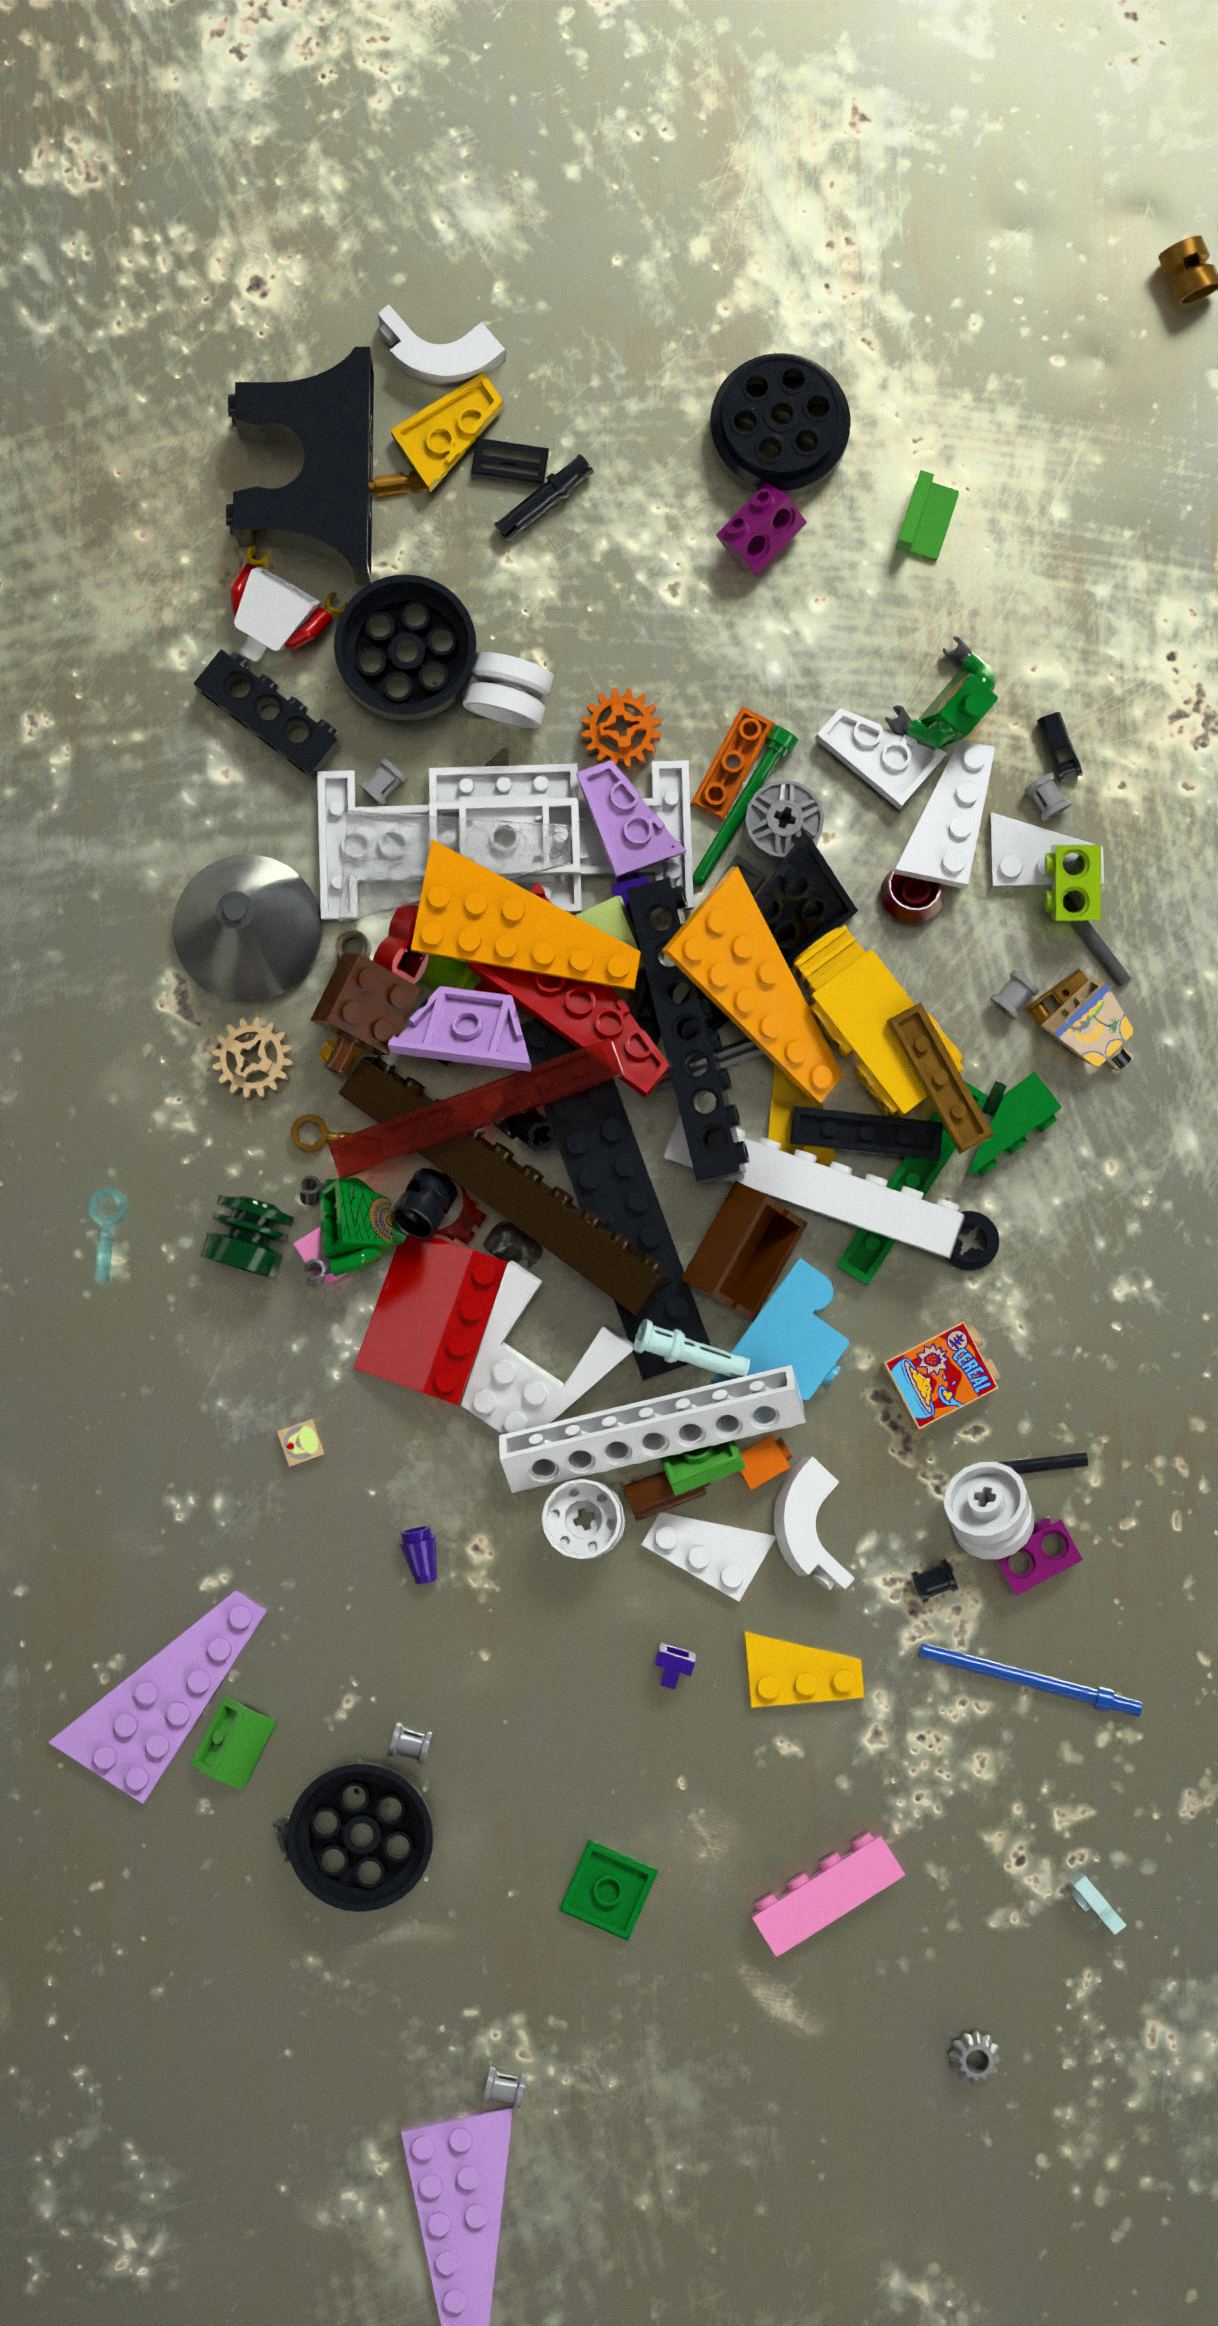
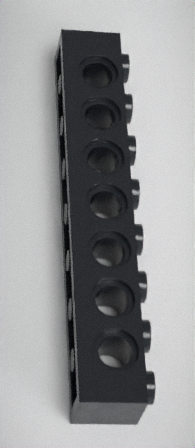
M670 877L628 888L626 891L667 1061L670 1065L669 1070L696 1182L704 1184L747 1173L745 1163L750 1162L745 1141L739 1142L736 1127L741 1126L740 1116L736 1105H730L727 1090L732 1089L731 1079L727 1068H721L718 1057L719 1053H723L722 1042L718 1031L712 1032L709 1017L714 1016L712 1002L706 995H703V992L676 965L667 967L664 962L665 954L662 952V949L686 922L683 908L688 907L684 888L682 885L677 886L676 882ZM669 911L672 916L670 926L665 930H657L655 925L656 917L661 912ZM680 984H687L690 990L688 999L683 1003H675L673 999L674 989ZM695 1020L698 1024V1033L693 1039L685 1040L681 1033L682 1027L687 1021ZM703 1056L707 1061V1069L703 1075L694 1077L690 1070L691 1062L696 1057ZM706 1093H712L716 1098V1106L709 1113H703L699 1107L700 1098ZM720 1129L725 1135L724 1145L718 1150H712L708 1145V1137L712 1131Z

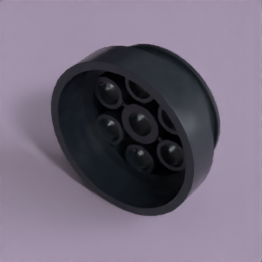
M787 353L766 354L753 358L736 368L724 380L714 398L710 417V441L713 453L727 476L751 493L755 494L765 482H768L790 497L803 495L823 484L835 472L842 461L850 435L851 417L849 405L842 388L835 378L826 369L810 359ZM788 377H796L803 385L799 389L791 390L785 387L783 380ZM752 384H759L765 388L766 393L761 397H753L746 389ZM812 404H821L826 408L827 414L822 417H815L809 413L807 408ZM777 411H784L789 414L791 421L786 424H777L773 421L771 415ZM746 418L751 420L755 427L751 431L743 432L737 429L735 423L739 419ZM802 438H809L815 443L816 448L812 451L804 452L797 447L796 442ZM771 445L776 447L780 454L774 459H767L761 455L760 449Z
M403 574L374 581L361 589L348 602L337 623L334 636V652L341 678L351 695L360 704L380 716L409 721L433 716L445 710L461 696L473 676L472 669L477 654V641L472 619L466 607L452 591L432 579ZM414 611H420L426 615V620L420 626H411L406 622L407 616ZM377 622H386L391 626L389 633L382 637L373 635L371 628ZM446 636L452 639V647L447 651L436 650L433 647V643L438 637ZM404 647H413L418 651L416 658L410 662L401 661L397 657L398 652ZM369 657H377L382 661L381 667L375 672H367L362 669L363 662ZM436 671L444 675L443 683L437 687H430L424 683L426 675L430 672ZM396 682H403L409 686V690L406 695L397 698L388 693L390 686Z
M371 1762L347 1763L321 1774L298 1798L290 1815L287 1829L289 1858L296 1875L305 1888L319 1900L330 1906L354 1912L384 1908L408 1894L425 1872L434 1844V1825L431 1811L419 1789L400 1772L385 1765ZM358 1786L364 1790L366 1799L362 1805L352 1806L346 1801L345 1791L348 1787ZM395 1798L400 1802L402 1812L398 1817L388 1818L382 1813L381 1803L384 1799ZM324 1811L331 1812L337 1819L336 1829L330 1832L321 1830L317 1825L319 1813ZM363 1823L370 1826L373 1831V1839L365 1844L357 1842L352 1833L355 1825ZM396 1835L405 1837L409 1842V1851L400 1856L393 1854L388 1846L391 1837ZM331 1849L339 1850L345 1858L344 1866L339 1869L329 1868L324 1861L325 1852ZM367 1861L378 1864L381 1870L380 1878L375 1881L364 1879L360 1873L361 1864Z

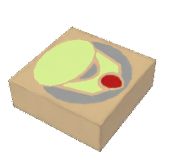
M314 1419L277 1431L289 1467L325 1455Z

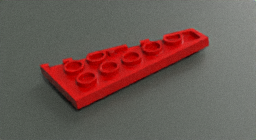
M537 882L529 892L550 902L545 895L544 889ZM468 961V969L502 994L512 995L517 1005L644 1098L649 1096L669 1072L670 1065L645 1030L640 1028L630 1014L628 1006L623 999L620 1000L611 986Z

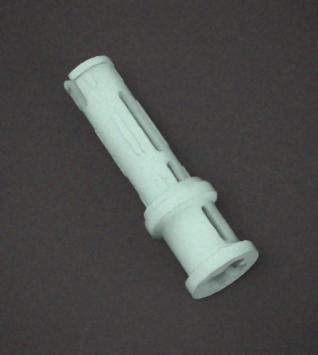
M648 1319L642 1321L635 1337L634 1350L636 1352L642 1353L645 1350L663 1356L664 1361L669 1363L679 1360L729 1376L733 1379L747 1376L749 1371V1358L685 1338V1334L681 1330L674 1329L669 1331L654 1326L652 1321Z

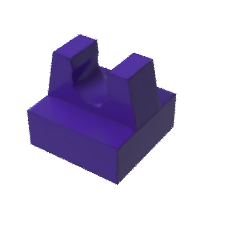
M660 1642L655 1660L656 1666L664 1668L660 1685L675 1690L680 1673L688 1676L692 1675L697 1653Z

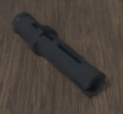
M578 454L573 461L557 474L551 473L548 475L546 483L502 519L495 522L494 526L497 530H500L499 533L509 543L517 534L561 498L563 500L569 498V492L588 476L592 475L594 470L592 467H588L590 464L581 454Z

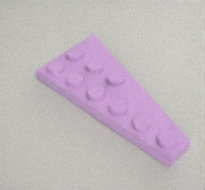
M235 1590L48 1743L144 1804L268 1610L238 1590Z
M513 2105L402 2129L401 2131L441 2326H489Z

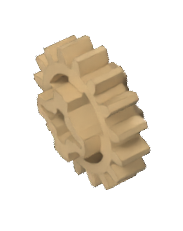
M255 1017L253 1026H248L246 1020L241 1018L240 1028L235 1030L230 1024L226 1026L230 1034L227 1038L219 1035L216 1037L222 1047L221 1049H213L211 1052L213 1056L220 1058V1062L213 1064L212 1068L214 1071L224 1072L218 1079L222 1085L230 1081L232 1082L229 1090L232 1094H236L241 1088L243 1089L245 1099H250L252 1091H257L260 1098H265V1088L270 1087L273 1091L277 1092L279 1089L275 1083L278 1078L284 1081L289 1079L283 1072L284 1067H293V1062L285 1058V1055L292 1052L293 1049L291 1045H281L287 1036L284 1032L274 1035L273 1032L276 1026L274 1023L270 1022L263 1028L261 1019ZM258 1034L251 1041L244 1043L237 1041L242 1036ZM271 1041L277 1051L276 1064L269 1059L267 1052L271 1046ZM257 1049V1055L261 1059L260 1063H251L249 1067H246L248 1062L244 1055L247 1052L253 1054ZM229 1053L235 1056L237 1061L234 1075L228 1065ZM264 1073L268 1076L259 1082H248L254 1075Z

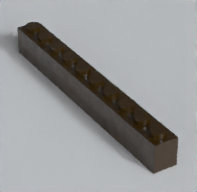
M378 1055L377 1058L362 1057L338 1094L631 1313L638 1315L646 1312L670 1277L662 1271L664 1265L658 1259L648 1253L642 1256L631 1248L634 1243L627 1236L618 1231L612 1234L602 1226L604 1220L596 1213L586 1208L584 1211H581L572 1204L574 1198L565 1190L557 1186L554 1189L550 1188L542 1182L544 1176L538 1170L528 1164H525L524 1167L519 1165L512 1159L514 1153L498 1142L494 1145L483 1138L485 1132L479 1126L468 1120L465 1123L460 1121L453 1115L455 1109L438 1098L433 1101L424 1094L426 1088L415 1079L407 1077L405 1080L395 1072L397 1066L381 1055Z

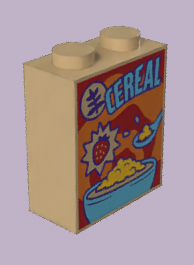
M964 1321L881 1363L915 1430H919L999 1388L996 1380L1001 1378L991 1359L984 1360L978 1348L983 1345V1342L973 1325L967 1327Z

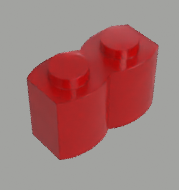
M404 903L393 915L389 926V936L378 946L373 961L415 984L427 968L429 954L411 951L419 905Z

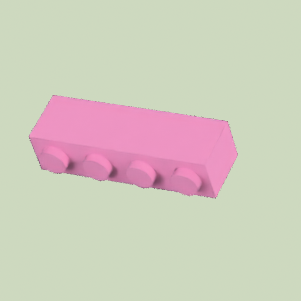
M870 1832L864 1833L850 1843L853 1849L844 1855L839 1856L837 1852L831 1854L818 1863L821 1869L808 1877L804 1872L786 1884L789 1890L778 1897L771 1893L754 1904L756 1911L751 1913V1917L776 1958L905 1876V1873L879 1832L873 1836Z

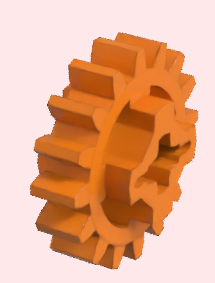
M613 688L611 698L609 699L602 693L598 695L600 704L598 707L590 703L588 704L587 710L592 717H582V725L590 729L582 732L581 736L582 740L592 741L586 747L588 754L595 751L599 752L597 763L601 764L607 758L612 760L616 766L618 762H623L626 770H630L631 760L636 759L642 765L645 763L644 752L652 755L655 753V747L650 742L660 741L661 734L653 730L661 726V718H651L656 711V706L653 704L645 707L646 696L644 694H641L637 699H633L632 689L628 688L624 696H619L617 689ZM624 706L636 710L640 716H633L625 710ZM608 709H611V715L607 721L597 725L601 715ZM623 722L624 727L628 728L625 736H619V732L615 730L616 723ZM643 733H646L641 744L632 750V742L636 736H642ZM602 743H611L618 748V752L606 748Z

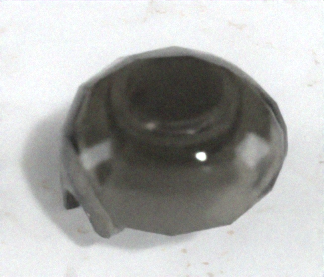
M507 1219L498 1222L482 1243L487 1251L501 1260L507 1262L513 1260L518 1264L521 1260L527 1259L528 1268L536 1264L543 1255V1246Z

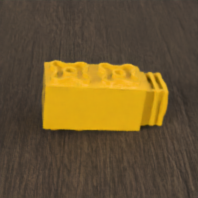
M845 925L829 931L795 958L792 963L791 972L794 976L796 975L801 985L806 988L807 993L811 996L808 1002L809 1008L820 1030L828 1038L836 1052L843 1059L849 1056L856 1066L853 1073L868 1090L886 1116L891 1117L894 1115L895 1117L903 1118L926 1101L928 1096L886 1021L915 1004L873 949L866 953L862 946H859L856 942L855 937L849 933ZM927 1012L957 1069L961 1073L964 1069L961 1065V1062L964 1060L962 1054L947 1038L936 1020Z

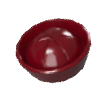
M895 868L886 874L881 884V899L885 909L893 917L907 923H921L930 920L939 913L944 903L945 894L942 884L893 874Z

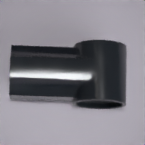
M512 1091L489 1119L512 1140L515 1141L517 1138L535 1152L539 1149L547 1150L555 1141L554 1131L556 1127L515 1091Z

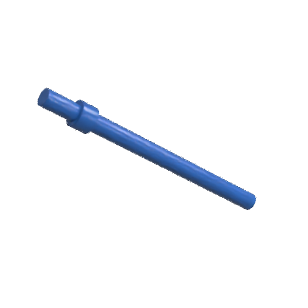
M922 1643L919 1652V1658L1093 1704V1708L1109 1713L1111 1709L1137 1717L1141 1714L1143 1702L1114 1695V1690L1099 1687L1096 1690Z

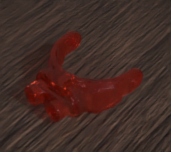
M441 1171L442 1174L446 1175L449 1179L453 1180L451 1177H449L447 1174ZM453 1180L462 1191L463 1208L459 1217L451 1225L438 1229L434 1236H445L452 1241L457 1238L468 1245L476 1234L472 1231L473 1227L476 1225L480 1228L488 1215L477 1208L478 1203L469 1197L466 1189Z

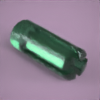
M995 1081L988 1095L989 1097L982 1108L985 1114H994L1007 1088L1003 1083Z

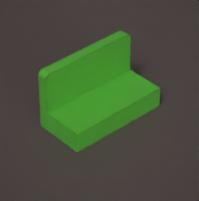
M920 470L895 548L936 561L951 521L959 491L933 483L934 474Z
M224 1696L190 1764L212 1779L243 1789L276 1725V1721L250 1710L232 1698Z

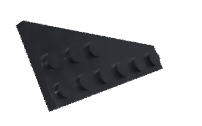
M804 832L755 898V902L789 969L793 967L792 963L795 958L829 931L839 928L858 912L813 840ZM690 990L686 994L684 999L681 1001V1003L688 999ZM712 1002L714 1016L709 1017L713 1032L721 1028L730 1019ZM689 1020L683 1025L681 1033L685 1040L693 1039L697 1035L698 1024L695 1020Z

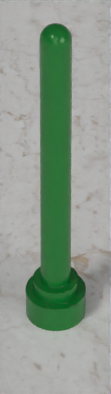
M773 725L766 736L768 740L765 745L767 751L693 873V884L696 886H702L707 881L745 817L749 802L754 794L762 788L780 756L785 757L786 753H791L799 739L784 728Z

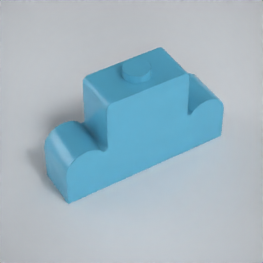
M801 1258L792 1267L731 1353L750 1359L747 1376L792 1365L802 1400L807 1401L822 1382L828 1386L841 1368L835 1363L848 1347L849 1340L814 1315L813 1312L823 1310L830 1304L834 1289L831 1281L825 1275ZM716 1373L711 1382L719 1383L733 1378Z

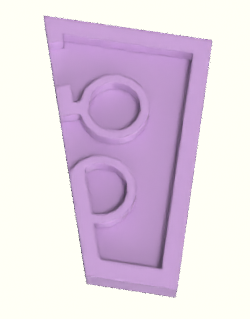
M612 760L576 773L580 788L616 879L686 853L685 848L670 834L657 814L652 812L640 797L639 792Z

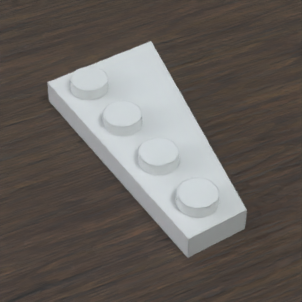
M964 740L958 741L893 874L967 889L995 747Z

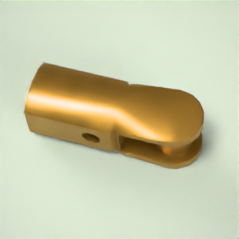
M1076 969L1025 1008L1026 1012L1031 1011L1039 1021L1036 1025L1040 1028L1047 1019L1088 981V978L1080 969ZM1049 996L1058 1007L1052 1013L1043 1003Z

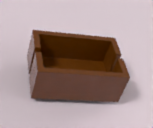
M735 1181L695 1255L688 1264L681 1280L722 1307L754 1322L808 1223L785 1209L784 1206L768 1195Z

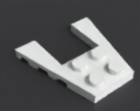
M513 1260L506 1266L461 1406L502 1434L551 1423L634 1350V1343L605 1324L564 1384L504 1343V1340L543 1282Z

